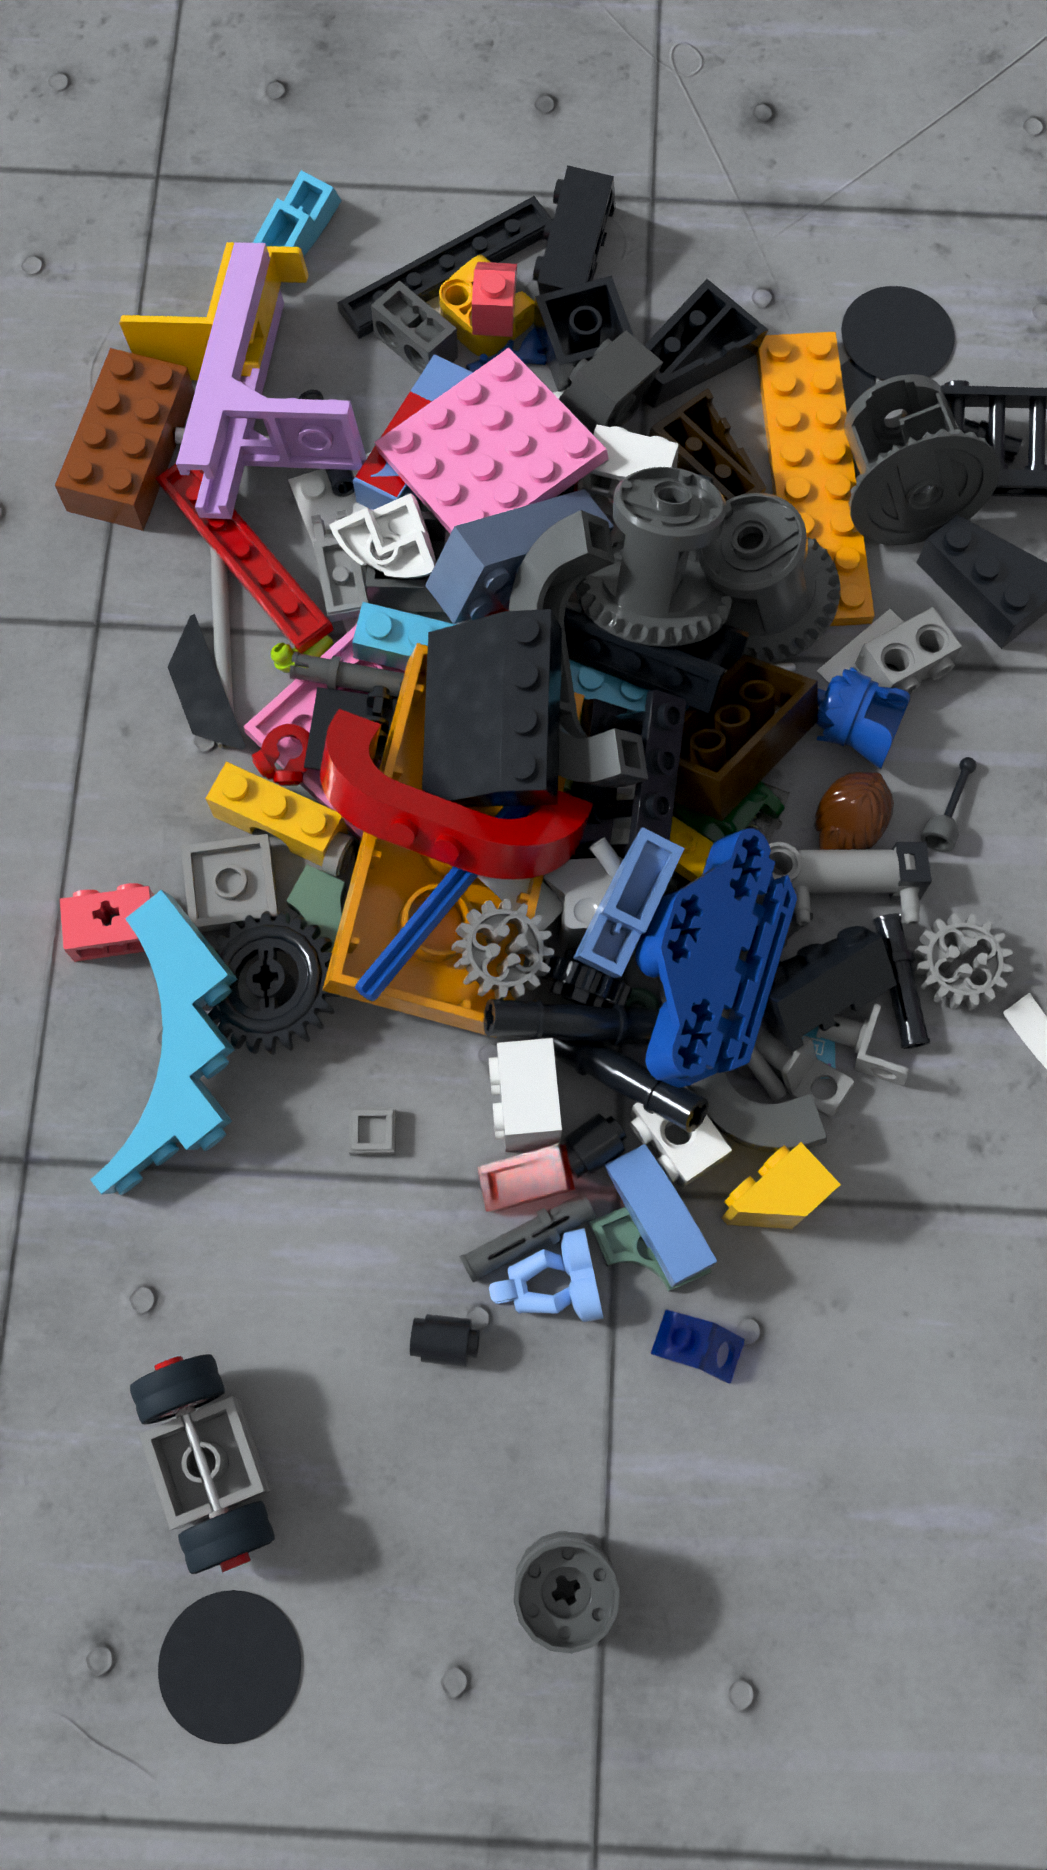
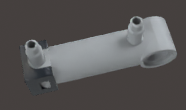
M783 842L769 844L771 849L769 858L776 862L774 868L781 870L784 874L776 875L772 873L774 879L789 875L797 895L793 912L796 916L797 924L803 926L810 922L811 905L809 893H889L890 901H901L902 913L905 915V922L908 925H916L920 921L919 901L932 882L926 842H896L892 850L796 849Z

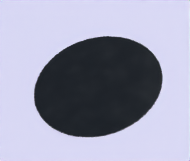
M885 286L862 294L848 307L841 327L843 344L852 360L867 373L883 380L909 374L929 377L945 365L954 347V329L945 310L933 298L908 287Z
M236 1590L221 1591L207 1595L187 1607L177 1617L166 1634L158 1663L159 1687L170 1714L190 1734L217 1744L245 1742L269 1730L289 1708L297 1691L301 1673L300 1647L289 1620L274 1604L265 1598L250 1592Z

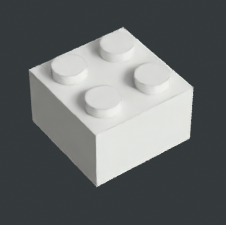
M553 1038L497 1043V1057L489 1058L491 1095L500 1094L501 1103H493L495 1140L504 1139L505 1152L560 1147L562 1125Z

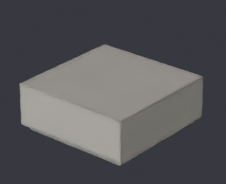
M350 1107L349 1154L395 1155V1107Z

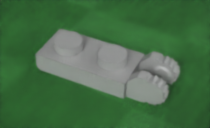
M346 510L337 512L336 521L347 517ZM311 516L316 541H313L328 620L336 622L357 618L360 614L362 602L368 603L361 566L343 550L335 537L325 539L326 530L321 516Z

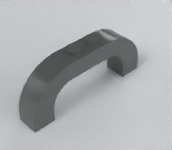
M580 510L556 522L532 545L516 574L510 596L509 611L551 609L562 628L558 775L568 780L600 787H626L648 780L642 735L614 728L588 737L579 723L564 628L566 605L570 595L581 580L589 574L615 563L609 522Z
M657 977L661 1000L664 1003L667 1000L663 983L660 977ZM725 1072L716 1073L691 1084L694 1093L708 1100L707 1116L714 1126L740 1145L761 1152L775 1153L783 1145L791 1151L800 1142L807 1149L827 1143V1135L812 1093L779 1104H761L742 1096L731 1085Z

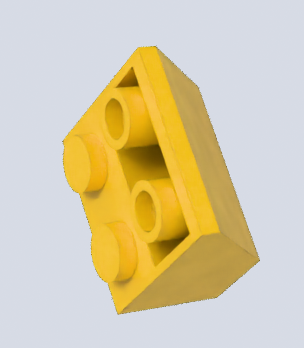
M802 1142L791 1151L783 1145L757 1171L762 1176L761 1179L755 1182L749 1176L730 1193V1196L724 1201L729 1209L721 1219L727 1225L793 1229L841 1184Z

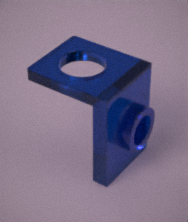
M665 1310L651 1354L701 1370L722 1382L730 1384L745 1339L716 1323ZM727 1342L729 1348L728 1357L724 1365L719 1368L717 1354L721 1345Z

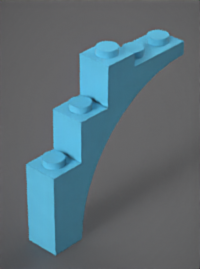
M160 890L125 918L137 935L150 961L157 982L162 1011V1047L157 1077L149 1101L138 1124L110 1162L90 1179L101 1194L118 1192L120 1195H123L142 1181L141 1171L153 1162L156 1166L161 1165L178 1152L179 1148L176 1143L179 1141L186 1150H197L200 1147L204 1151L209 1150L227 1135L223 1128L232 1122V1119L200 1078L204 1075L209 1079L223 1070L229 1063L226 1057L235 1050L204 1011L203 1007L206 1004L209 1007H213L223 1001L231 993L232 990L229 986L237 978L173 896L163 890Z

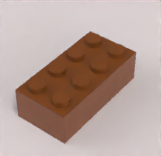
M110 348L55 483L57 492L67 512L144 531L160 489L155 478L168 469L177 445L175 443L176 427H184L195 391L188 367Z

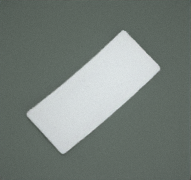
M1028 993L1006 1009L1003 1014L1026 1046L1047 1069V1016L1032 995Z

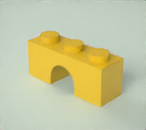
M229 762L224 764L205 798L215 818L250 834L253 833L255 828L265 830L282 840L288 846L291 853L320 866L323 864L326 851L334 836L338 832L348 833L344 817L337 811Z

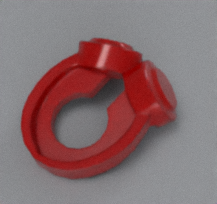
M295 724L280 725L268 733L263 741L261 750L251 755L253 758L252 762L263 777H266L268 780L273 779L274 783H277L279 786H298L300 783H303V775L308 770L304 769L310 733L302 726ZM285 737L296 738L302 744V753L299 757L289 759L284 769L277 770L275 763L280 756L277 748L278 742Z

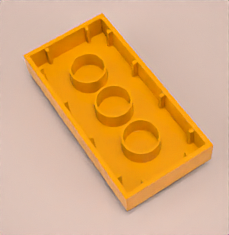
M417 643L407 662L380 771L393 780L422 790L428 646ZM574 692L579 720L585 695ZM559 775L558 791L563 792L566 778ZM536 805L528 816L538 811L542 805ZM503 806L467 808L495 817ZM363 832L322 991L486 1035L483 1024L484 1010L487 1001L495 999L494 990L490 989L481 997L478 995L480 984L477 981L468 985L463 983L469 972L466 968L455 969L454 964L462 958V953L452 951L451 946L456 941L464 939L455 930L461 923L469 924L466 915L473 908L482 914L481 906L486 901L491 900L496 909H498L502 900L477 877L379 997L373 1002L369 1001L355 989L356 983L453 866ZM544 875L530 878L527 894L521 892L517 896V903L528 905L526 916L529 919L535 916ZM506 924L510 932L498 943L501 947L499 955L487 965V971L491 976L499 977L496 967L508 956L505 953L507 944L518 936V929L514 924ZM476 933L477 942L482 946H487L485 940L487 936L483 933ZM518 954L521 960L519 964L523 966L525 955ZM508 990L507 996L503 1000L515 999Z

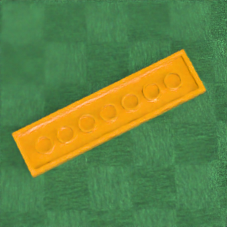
M836 331L766 335L761 346L758 347L756 357L773 495L786 500L795 507L804 521L807 537L815 538L823 549H827L829 556L835 562L840 580V601L830 626L872 624L875 615L864 536L855 528L848 504L851 499V489L857 484L853 455L844 430L847 411Z

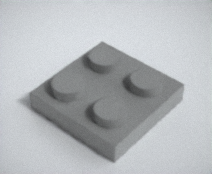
M268 834L181 846L188 917L200 932L227 929L232 923L239 927L245 926V918L248 915H251L258 923L262 913L265 911H269L272 914L273 921L276 920L279 911L271 843Z

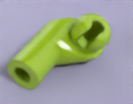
M326 635L302 654L321 657L333 646L334 642ZM282 642L272 648L270 656L278 670L290 673V665L295 664V662L291 661L294 652L298 651L289 644Z

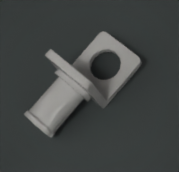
M874 1005L870 1020L865 1019L864 1023L836 1014L833 1016L834 1026L826 1031L818 1028L816 1037L855 1048L854 1053L858 1054L854 1067L855 1071L904 1086L909 1073L908 1068L866 1054L880 1014L881 1005Z
M768 1031L761 1032L756 1039L755 1046L769 1065L781 1071L789 1095L798 1098L812 1093L811 1087L819 1078L827 1077L836 1082L837 1091L832 1098L821 1100L812 1094L817 1110L827 1117H833L853 1088L854 1080L817 1059L813 1040L810 1037L805 1036L802 1039L804 1045L793 1052Z

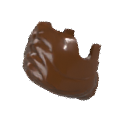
M848 773L838 778L824 793L817 806L814 823L816 831L819 832L820 849L866 850L872 848L879 841L890 824L894 809L891 790L880 773Z

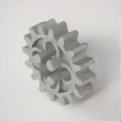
M505 898L500 903L498 909H496L491 900L486 901L481 906L482 914L473 908L466 915L469 924L461 923L455 930L464 939L456 941L451 946L452 951L462 953V958L454 964L455 969H467L469 974L465 977L463 983L468 985L477 981L480 984L478 995L481 997L492 989L494 990L495 999L503 1000L506 998L508 990L515 1000L519 999L525 994L524 986L531 991L540 985L537 976L544 977L551 969L546 963L542 962V960L549 959L554 955V949L544 947L543 944L552 935L551 931L539 932L536 926L541 922L542 917L537 915L529 919L526 916L528 905L525 903L514 911L511 910L510 899ZM506 924H514L518 929V936L507 944L505 953L508 956L496 967L499 977L491 976L487 971V965L499 955L501 947L498 943L510 932ZM476 933H483L487 936L485 938L487 946H482L477 942ZM518 954H524L528 957L529 967H523L519 964L521 960Z
M953 913L948 918L947 925L939 918L931 926L932 931L925 930L919 940L923 945L915 949L914 957L923 961L917 964L913 970L914 974H925L927 978L920 986L922 990L933 987L937 991L933 1001L938 1003L944 997L950 998V1009L955 1010L962 1001H965L967 1008L974 1010L979 1005V998L987 1005L996 998L994 992L1001 993L1008 984L1003 978L1008 977L1013 972L1014 967L1004 963V961L1013 954V951L1007 948L1001 949L999 944L1006 936L1004 933L993 936L989 932L992 927L991 921L988 920L981 927L976 925L975 914H970L965 922H961L958 914ZM944 939H952L956 946L950 945L948 948L944 943ZM976 945L983 946L986 949L987 953L982 952L978 954L970 965L965 963L959 966L950 978H944L940 975L939 970L945 971L956 958L958 960L966 958ZM979 976L982 980V985H975L971 982L970 977L975 978Z

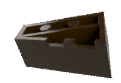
M709 388L651 427L649 437L660 436L670 442L679 444L677 468L713 478V485L721 492L725 501L747 493H765L766 486L744 448H738L730 435L731 426L726 417L721 418L712 404L714 397Z

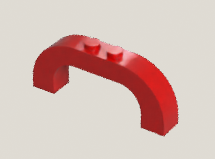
M341 709L333 717L328 727L320 769L321 785L334 809L348 822L362 831L467 872L497 879H528L548 874L563 866L577 850L593 803L558 791V805H542L538 811L524 818L502 819L492 817L386 776L372 762L375 757L381 724Z

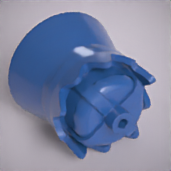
M850 667V670H843V676L833 677L826 691L818 688L819 709L817 712V724L824 729V736H817L816 740L835 743L843 747L844 745L852 747L881 770L909 704L910 694L898 688L879 687V683L871 680V677Z

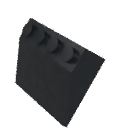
M551 609L505 611L428 632L422 791L465 807L558 805L562 628Z

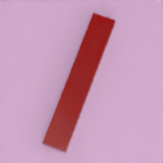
M175 463L155 479L163 491L300 654L334 630L331 622L235 509L233 510L232 519L199 518L195 505L204 474L202 470H190L189 475H181Z

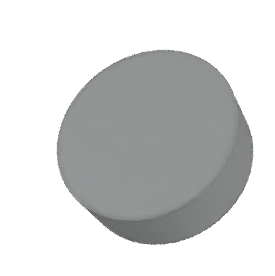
M338 832L334 836L323 860V872L335 877L344 874L354 853L353 846L356 844L353 836L343 832Z

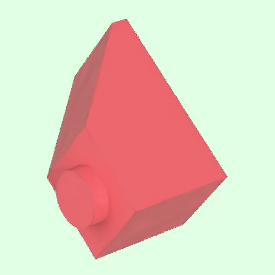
M477 262L474 269L472 292V335L513 337L517 264Z

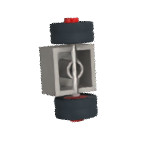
M212 1354L199 1355L183 1360L182 1356L165 1360L154 1366L155 1371L133 1382L130 1385V1393L142 1424H153L175 1416L176 1419L139 1433V1437L169 1530L180 1529L207 1517L210 1518L182 1531L178 1535L189 1572L197 1574L220 1565L223 1573L250 1562L249 1552L268 1545L275 1540V1534L262 1501H256L229 1511L231 1507L272 1490L241 1399L231 1396L196 1410V1408L217 1399L225 1393L224 1385L218 1374V1367Z

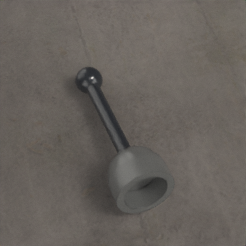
M965 757L960 761L959 768L961 772L944 815L930 818L923 829L921 841L926 842L927 847L933 850L950 852L955 847L959 831L958 825L952 816L969 774L976 770L977 764L973 758Z

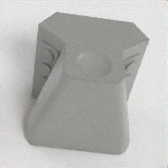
M597 858L569 859L563 866L544 876L551 890L564 903L559 940L563 953L566 952V949L574 952L577 951L612 881V878Z

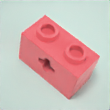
M128 883L118 886L116 891L100 893L97 890L88 889L73 893V897L60 898L63 947L71 959L77 962L145 952L137 935L125 918L154 896L150 887L138 883ZM116 914L117 916L111 920V925L105 926V924L110 922V915Z

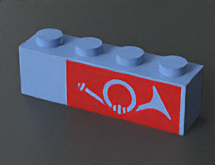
M434 354L382 436L473 372ZM375 445L353 479L356 502L374 510L410 493L416 497L418 502L419 498L379 454Z

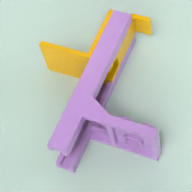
M226 242L207 317L121 316L119 325L132 353L188 367L191 380H198L176 465L181 475H189L190 470L204 471L195 505L199 518L232 519L244 466L360 470L366 461L365 450L350 401L335 399L266 398L262 395L284 306V300L280 291L281 282L306 283L309 274L302 250L299 247L266 246V243ZM256 419H263L270 439L253 430Z

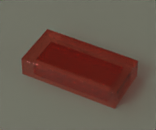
M557 1143L477 1167L486 1212L495 1213L575 1190L565 1144Z

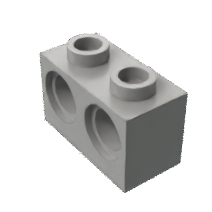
M932 607L865 643L855 665L862 674L878 682L879 687L898 688L912 694L920 686V682L932 677L933 680H937L949 673L955 666L953 661L962 645L935 608ZM921 645L931 648L934 653L925 651ZM886 664L896 666L900 672L890 670Z

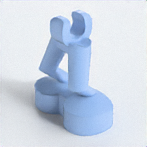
M585 1228L564 1232L561 1243L562 1255L542 1249L509 1266V1280L490 1284L489 1291L493 1302L503 1304L514 1301L515 1310L519 1314H557L572 1303L575 1313L582 1322L604 1319ZM547 1267L565 1271L571 1277L569 1287L554 1295L528 1291L527 1281Z

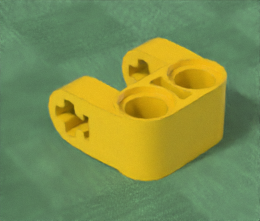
M477 255L440 286V315L457 328V339L477 356L481 354L492 356L502 349L508 340H515L533 324L535 301L523 291L515 294L513 337L472 335L474 269L477 262H490L485 256Z

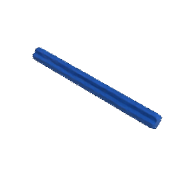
M536 805L503 806L495 817L502 819L524 818L528 816ZM453 866L359 979L355 989L367 1000L375 1001L478 875Z

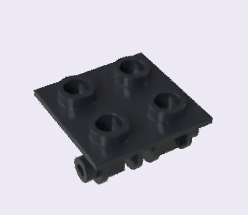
M374 686L372 692L368 694L317 687L304 769L320 771L328 727L337 711L341 709L381 724L375 757L372 761L380 770L398 699L392 698L389 695L390 690L384 686Z

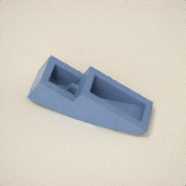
M642 827L613 877L573 958L613 978L622 977L641 934L646 933L685 848Z
M645 1144L604 1164L647 1248H651L671 1288L714 1266L717 1260L671 1181Z

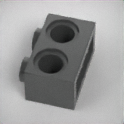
M398 281L371 305L374 335L420 374H422L434 354L452 363L458 358L457 328L401 281Z

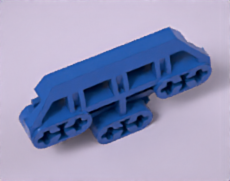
M753 828L744 829L715 841L710 849L703 874L678 891L663 895L646 933L641 934L635 954L637 965L646 976L652 978L660 977L667 1000L660 1008L646 1052V1066L651 1076L671 1086L679 1088L690 1086L716 1073L731 1071L750 1062L797 901V895L789 875L774 879L772 873L776 862L769 858L771 852L769 843L759 830ZM758 894H765L762 905L756 903ZM741 950L743 952L748 951L745 962L739 959ZM723 1008L726 1010L731 1009L728 1019L721 1016Z

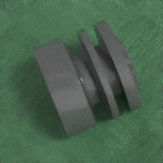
M558 1531L540 1537L526 1549L516 1568L514 1605L521 1626L534 1642L546 1649L571 1654L592 1648L609 1633L618 1615L620 1590L610 1558L597 1542L581 1533ZM564 1575L568 1581L577 1579L578 1582L573 1586L574 1596L567 1598L563 1592L557 1594L553 1592L558 1588L557 1578Z

